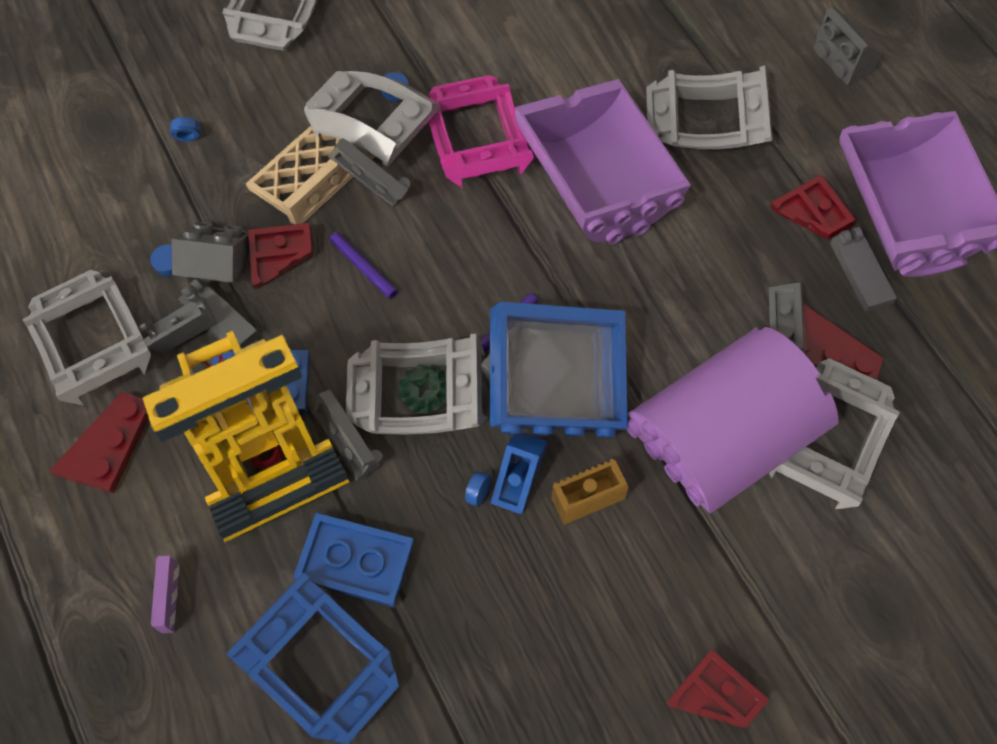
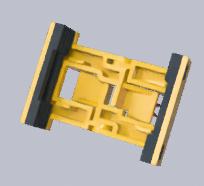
M232 330L226 333L227 337L187 355L184 352L180 353L177 357L183 375L160 385V390L143 397L151 426L161 443L184 432L219 490L206 496L205 499L216 523L218 533L224 542L349 483L329 439L316 445L313 444L286 385L303 378L283 335L267 342L263 339L241 349ZM233 350L235 356L224 360L221 354ZM219 356L218 363L211 365L207 362L208 360ZM205 363L206 368L194 374L192 367ZM280 444L287 460L248 477L242 462Z

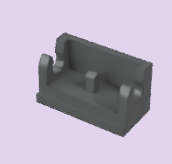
M194 293L188 297L191 301L190 303L153 325L148 322L139 326L140 329L149 334L144 339L147 347L165 354L215 325L217 321L206 298Z

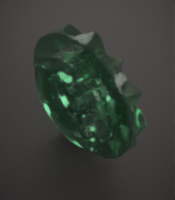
M418 364L416 368L407 370L405 376L400 380L399 395L403 404L408 409L417 413H431L440 409L447 402V380L444 371L435 368L433 364L430 366ZM429 379V385L432 390H426L420 398V391L417 385H423L424 381Z

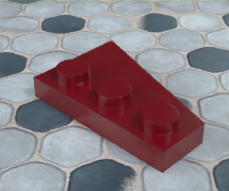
M804 305L806 356L812 364L817 367L819 362L830 358L877 380L883 357Z
M121 392L54 464L49 472L63 479L114 493L149 419L143 398Z

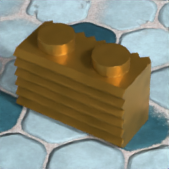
M610 459V462L604 461L603 465L598 464L597 468L592 466L591 471L586 469L585 473L579 472L578 476L573 474L572 478L567 477L566 481L554 482L551 499L562 523L565 525L624 500L627 495L628 484L616 460Z

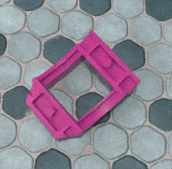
M486 75L434 86L429 95L432 100L440 104V109L429 120V125L446 178L463 188L461 180L463 178H473L490 172L505 171L513 167H517L521 176L532 161L533 152L529 149L527 140L515 122V107L509 84L500 85L497 78ZM495 100L506 141L453 152L441 111H453L463 106L481 105Z

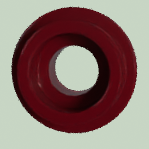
M280 445L267 450L272 452V457L269 460H262V453L250 458L252 465L257 470L264 471L281 463L283 460V450Z

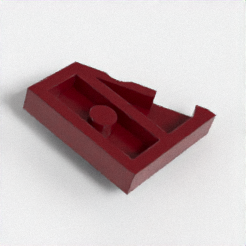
M822 175L772 201L770 207L775 213L827 240L854 226L856 221Z
M309 223L248 230L252 286L254 289L261 288L313 256L312 234Z
M711 649L666 703L673 708L747 728L769 699Z

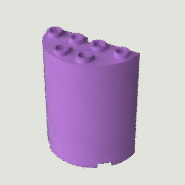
M619 79L576 90L567 99L557 95L515 108V122L585 236L591 241L608 242L610 245H613L633 234L640 236L649 230L650 225L684 202L685 198L683 196L691 186Z
M956 111L946 113L935 112L927 116L915 118L906 117L900 120L897 126H893L891 121H879L871 125L850 126L842 130L840 147L894 271L898 269L902 276L907 277L939 274L968 264L967 257L981 250L988 254L997 248V195Z
M756 327L627 414L628 428L626 430L633 438L639 437L642 440L647 453L652 459L664 460L667 463L664 468L668 476L675 483L680 481L686 488V493L690 500L696 506L702 505L711 514L838 424V412L831 393L823 392L816 381L820 373L808 357L791 340L778 331L769 327L758 330Z

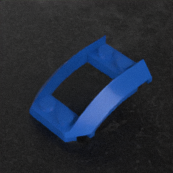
M303 573L289 585L290 587L253 626L236 641L226 655L271 696L311 737L349 744L399 687L396 672L391 661V652L320 589L306 573ZM316 611L370 661L321 716L311 709L267 666L272 658Z

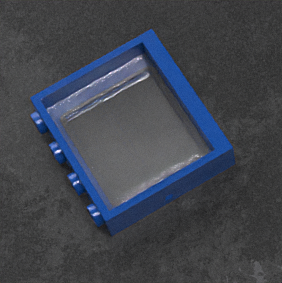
M499 302L490 309V427L501 428V433L519 434L522 433V429H533L534 435H552L554 430H565V436H584L585 431H596V437H615L616 431L627 429L625 311Z

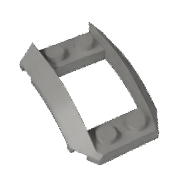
M231 0L228 7L223 8L222 14L225 17L227 29L232 40L284 51L306 27L317 0H301L292 21L250 13L255 0Z
M761 66L759 67L760 71L743 74L742 71L706 76L676 74L674 70L668 71L669 75L659 83L654 81L646 87L647 121L661 142L678 147L728 149L772 141L774 137L771 126L770 90L766 67ZM678 98L689 100H726L738 98L740 131L722 134L679 133Z
M337 71L305 104L304 113L316 136L319 137L321 134H325L340 140L344 138L368 155L371 153L383 160V164L388 167L440 109V104L414 88L388 77L360 71ZM365 87L382 90L403 100L377 130L357 119L341 114Z
M89 270L32 298L28 306L31 313L23 318V322L39 350L50 380L56 389L55 394L59 401L84 405L81 395L93 391L99 386L119 376H123L137 367H140L145 375L151 353L112 276L104 278L100 272ZM104 296L125 339L68 367L47 323L54 319H59L68 312L90 304L97 298Z
M477 333L470 334V338L459 340L448 338L419 343H380L378 340L371 341V346L362 354L357 352L348 359L346 415L352 424L375 434H430L481 426L487 418L482 413L481 359L486 358ZM446 365V414L403 418L381 417L382 366L424 367Z
M829 358L819 362L818 366L815 367L820 373L816 381L822 391L829 392L832 396L875 415L852 468L850 469L805 447L773 469L769 474L772 478L777 471L838 501L835 509L858 507L862 502L864 490L869 483L882 448L900 411L894 408L893 400L895 397L890 386Z

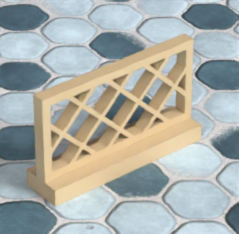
M310 126L252 177L246 185L250 191L287 215L290 222L295 225L303 224L349 182L353 176L332 159L327 163H321V156L329 155L335 147L321 148L322 141L336 139L337 145L340 139L321 134L318 137ZM316 142V149L302 151V147L306 143ZM361 151L364 155H366V156H367L369 159H371V160L376 157L375 155H373V154H371V153L368 155V154L364 153L363 151ZM316 157L314 165L301 166V159ZM295 160V167L281 169L285 162ZM314 173L306 182H300L301 175ZM295 176V183L280 185L281 178ZM274 179V186L261 188L259 186L265 180ZM293 192L284 202L280 201V194Z

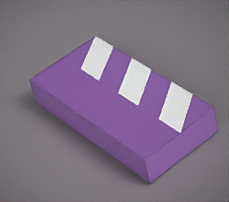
M170 555L158 556L156 558L151 626L160 633H174L180 564Z

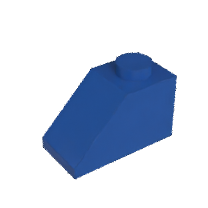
M524 432L513 435L505 450L491 504L522 515L539 473L548 444L547 440Z

